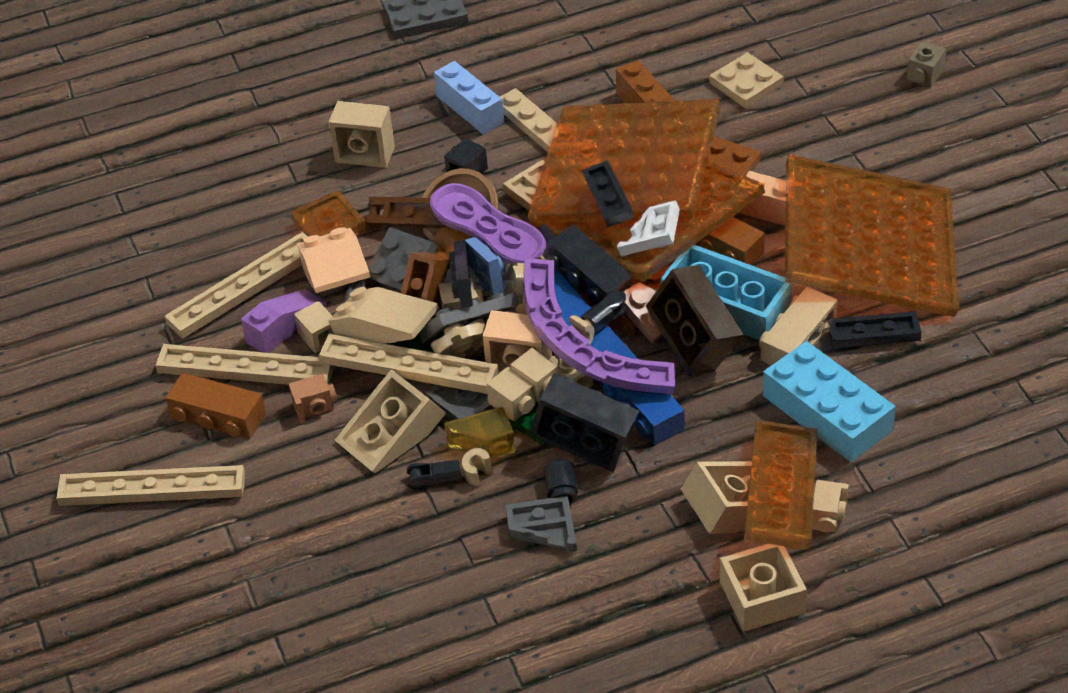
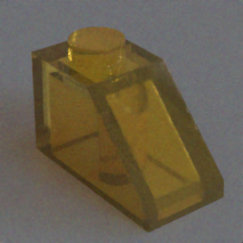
M503 406L444 423L446 440L450 448L464 453L474 448H481L489 454L490 460L515 453L514 432Z

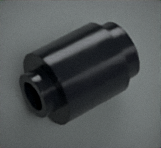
M555 459L547 464L543 470L547 497L568 496L570 506L576 501V496L578 495L574 465L564 459Z

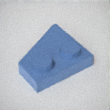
M476 237L466 239L469 266L478 278L484 292L491 290V295L504 293L501 276L504 267L498 255L495 256L489 247Z

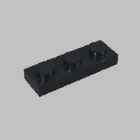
M608 160L582 170L584 180L607 228L634 218L632 208Z
M916 311L828 319V331L832 348L921 341L922 332Z

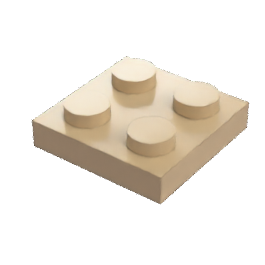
M747 52L709 75V84L744 108H747L784 84V76Z

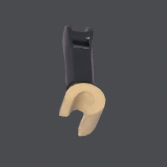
M612 291L600 303L582 314L581 318L576 315L570 316L569 322L572 323V326L581 335L590 341L589 345H591L594 333L626 312V306L623 304L626 301V294L622 291Z
M474 448L465 453L462 458V464H460L459 460L410 464L407 467V474L410 475L407 481L408 487L419 490L438 484L462 481V476H465L469 484L480 486L478 470L483 471L487 475L493 474L489 454L484 449Z

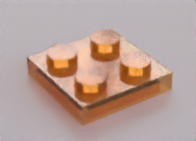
M339 190L290 211L293 222L308 237L313 235L324 236L330 234L332 230L341 227L351 228L354 234L366 229L365 220Z

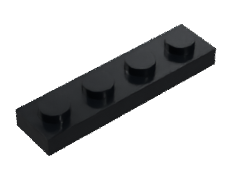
M465 240L454 241V251L449 252L453 298L460 299L461 308L472 307L470 269Z

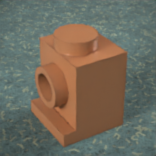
M324 374L289 383L292 402L300 424L306 423L305 418L333 410L332 402L337 401V396L333 384L327 385Z

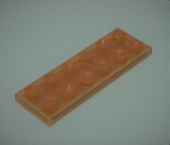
M756 420L744 540L753 541L758 544L785 546L790 549L810 550L817 429Z

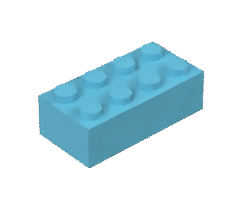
M691 243L685 246L661 278L662 284L672 269L699 265L742 333L757 340H760L765 331H770L778 315L785 313L792 301L793 280Z
M807 341L763 371V396L850 463L893 431L896 406Z

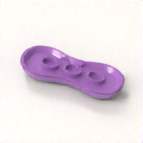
M456 183L446 184L438 188L430 198L433 214L442 224L476 237L484 245H487L495 256L498 255L507 264L524 263L525 258L537 259L545 251L546 240L537 228L497 210L483 195L471 187Z

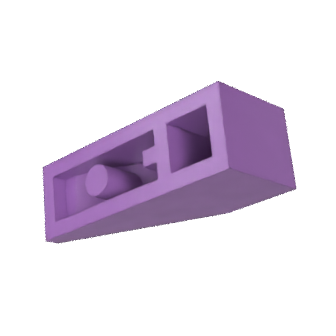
M304 289L259 303L241 318L246 343L260 352L270 353L297 330L294 318L296 312L317 301L325 307L326 301Z

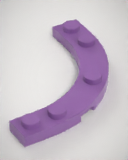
M525 258L523 265V297L527 314L539 337L560 359L579 372L612 386L643 392L673 394L675 389L674 363L633 359L607 350L602 353L590 346V341L572 325L568 326L562 318V311L557 302L554 289V260Z

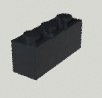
M574 224L548 241L547 260H554V269L559 270L566 276L574 287H578L583 291L593 304L600 303L612 291L623 292L632 287L633 275Z

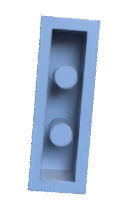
M456 61L434 72L436 96L484 135L504 124L502 98Z

